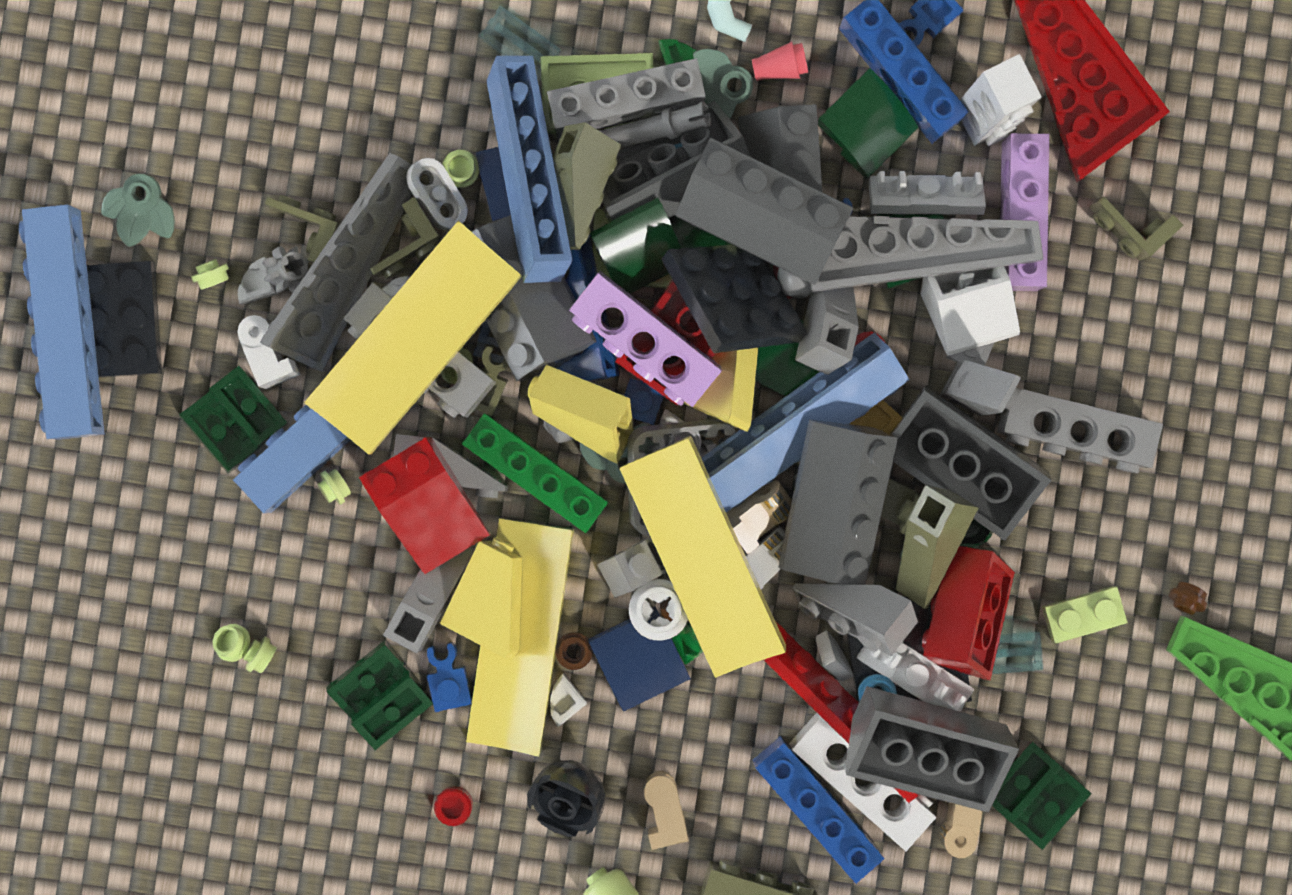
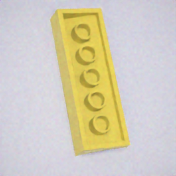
M457 221L304 403L351 439L367 454L371 455L522 275L461 222Z
M691 435L621 466L620 471L715 678L746 665L785 653L786 644Z
M499 518L496 538L513 545L514 549L512 552L522 557L519 651L516 656L506 659L480 645L466 742L540 756L574 529Z

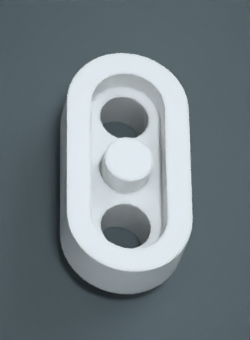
M424 158L413 163L407 171V185L430 222L441 230H451L457 221L463 223L467 217V204L443 165L432 158ZM421 173H424L428 176V186L423 185L421 183ZM442 205L449 209L448 218L443 217L440 212Z

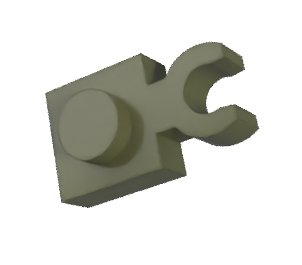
M489 344L483 351L482 362L484 368H478L492 378L496 384L475 408L490 416H493L508 382V379L499 376V373L509 366L505 357L503 362L500 363L492 360L491 352L494 349L492 344Z

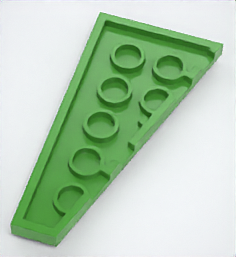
M1180 616L1166 651L1292 762V663L1187 617Z

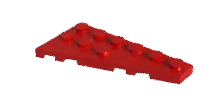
M1014 0L1076 182H1078L1170 113V111L1085 0Z

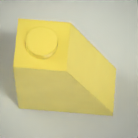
M758 348L716 353L712 359L721 366L722 371L691 408L748 432L752 420Z
M546 365L541 375L535 376L528 387L527 396L530 400L532 413L606 459L618 464L627 447L628 438L634 431L630 398Z
M494 537L492 542H478L440 624L507 659L516 656L519 651L522 557L512 552L514 549L513 545Z

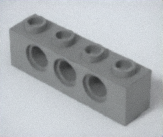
M697 58L547 91L557 138L561 137L564 127L568 125L586 122L598 130L660 115L667 108L672 107L674 110H678L705 101V91Z
M372 282L343 318L352 325L348 332L358 339L390 302L392 297ZM458 352L445 367L456 370L458 376L456 384L451 388L444 389L439 384L438 375L425 390L424 394L430 389L441 398L437 405L453 418L459 413L463 417L468 418L496 382Z
M1021 389L1010 410L1004 408L1001 413L997 433L1007 435L1006 442L1028 447L1029 441L1044 444L1042 451L1062 456H1065L1066 450L1080 453L1079 460L1102 465L1103 459L1117 462L1115 469L1138 474L1140 468H1153L1163 424ZM1039 412L1045 414L1049 419V427L1043 434L1034 427V418ZM1075 422H1080L1086 431L1085 437L1081 442H1076L1071 436V427ZM1112 431L1118 432L1122 438L1121 447L1117 451H1113L1108 445V436Z

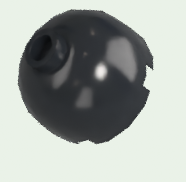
M559 760L543 768L527 793V805L529 809L534 806L535 810L539 813L537 820L544 827L557 834L576 837L578 831L587 830L586 834H589L597 825L605 806V790L600 777L591 768L576 761Z

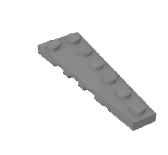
M391 153L388 154L280 313L270 323L268 330L260 341L261 344L316 370L323 371L347 324V321L343 318L363 293L372 275L370 268L378 263L404 212L402 204L410 200L412 196L406 180L407 171L411 166L410 163L399 156Z
M850 215L816 284L810 283L811 292L1040 262L1044 258L1038 221L984 219L980 221L959 218L948 220L927 219V217H851Z

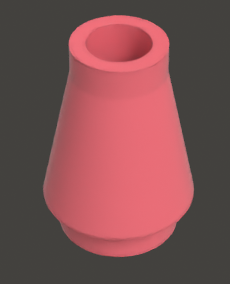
M791 41L767 54L752 59L756 81L765 79H800L801 74L809 73L802 43L793 45Z

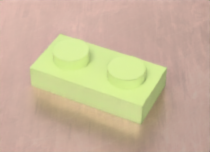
M1116 586L1042 606L1051 641L1055 644L1128 623L1118 587Z

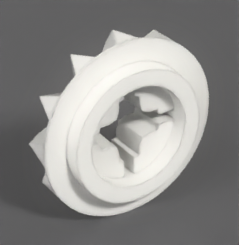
M662 579L651 580L639 587L632 595L629 604L630 620L634 628L644 637L652 640H667L676 636L684 629L688 617L672 582ZM671 597L672 599L668 602L669 605L666 611L673 620L670 622L668 619L658 617L649 623L648 620L651 618L650 615L654 610L647 599L649 598L652 601L661 603Z

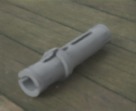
M700 102L697 105L674 110L672 107L667 108L660 115L599 131L621 144V149L666 136L669 139L677 138L681 132L710 126L711 117L710 113L704 114L703 112L708 110L706 103Z

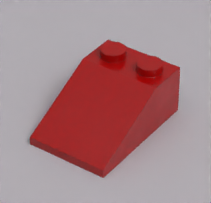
M432 437L423 438L359 477L375 506L424 575L491 535Z

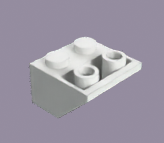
M1004 266L923 277L921 296L947 356L1020 334L1011 281Z

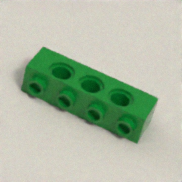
M484 413L462 443L463 446L584 533L589 531L609 503L608 500L488 414Z

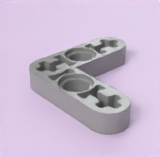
M718 419L642 426L635 429L628 438V463L646 456L645 452L639 448V445L645 444L646 437L654 442V445L649 446L647 449L648 455L673 444L678 434L689 432L702 458L718 445L711 440H701L700 434L705 438L716 437L718 430L725 434V438L719 439L718 443L720 445L735 434L736 431L732 426ZM628 488L630 523L639 533L644 536H650L645 523L640 519L642 518Z

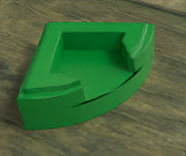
M675 39L658 40L665 65L694 59L693 53L697 50Z
M690 622L686 623L684 629L679 634L672 637L685 665L699 657L703 652Z

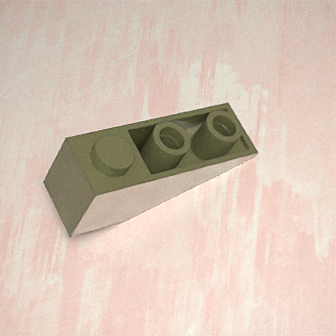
M586 122L565 126L553 155L570 250L580 249L589 237L591 220L595 210L599 208L603 201V190L608 177L616 168V157L621 144Z
M925 485L908 519L896 586L897 591L922 608H928L979 507L949 489Z
M720 859L719 863L709 862L700 895H818L813 892L814 888L806 883L792 881V885L777 881L778 877L772 873L763 870H756L755 874L741 870L742 866L726 859Z

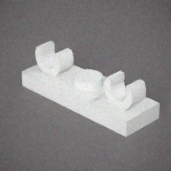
M880 171L877 176H870L869 179L871 214L984 215L986 202L983 178L980 172H975L974 177H961V172H955L953 177H945V175L906 176L904 171H900L899 176H885V171Z
M903 642L892 656L879 649L872 651L863 646L856 657L923 702L961 711L974 691V688Z

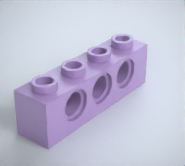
M1011 133L1002 141L1000 220L1038 221L1044 258L1040 262L1004 266L1011 281L1012 291H1038L1047 287L1049 134Z
M601 271L597 273L569 310L575 315L572 321L588 334L595 330L606 339L602 343L605 348L619 358L625 354L636 363L633 369L649 382L654 378L666 386L663 392L680 406L686 402L693 407L722 371L718 363ZM609 307L618 308L624 315V322L619 327H608L602 320V312ZM639 332L650 333L655 340L653 348L644 352L637 350L632 342L635 334ZM670 356H678L685 362V369L678 375H670L663 368L665 359Z

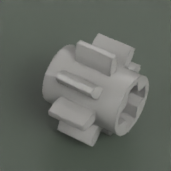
M279 246L272 251L273 257H269L262 262L267 267V276L264 278V281H270L271 284L276 286L277 293L282 292L287 287L293 293L306 275L310 261L298 253L297 246L290 249L287 253L282 246ZM285 267H287L290 272L287 273Z

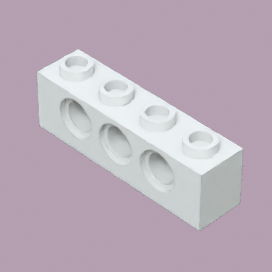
M1020 54L984 71L960 99L969 111L961 121L974 146L986 141L988 146H991L1009 136L1008 133L1015 130L1017 125L1025 121V117L1034 112L1032 106L1042 97Z
M818 713L809 720L789 743L791 749L905 851L913 845L937 818L929 809L933 803L926 796L920 794L910 803L902 797L901 805L896 810H885L883 807L884 800L889 795L900 794L893 787L870 782L865 786L857 785L855 777L847 776L845 770L849 744ZM835 743L845 745L846 752L843 758L837 761L827 758L826 753L831 745Z

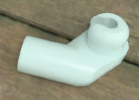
M708 0L707 9L713 27L721 33L746 42L752 24L734 17L730 4L731 0Z

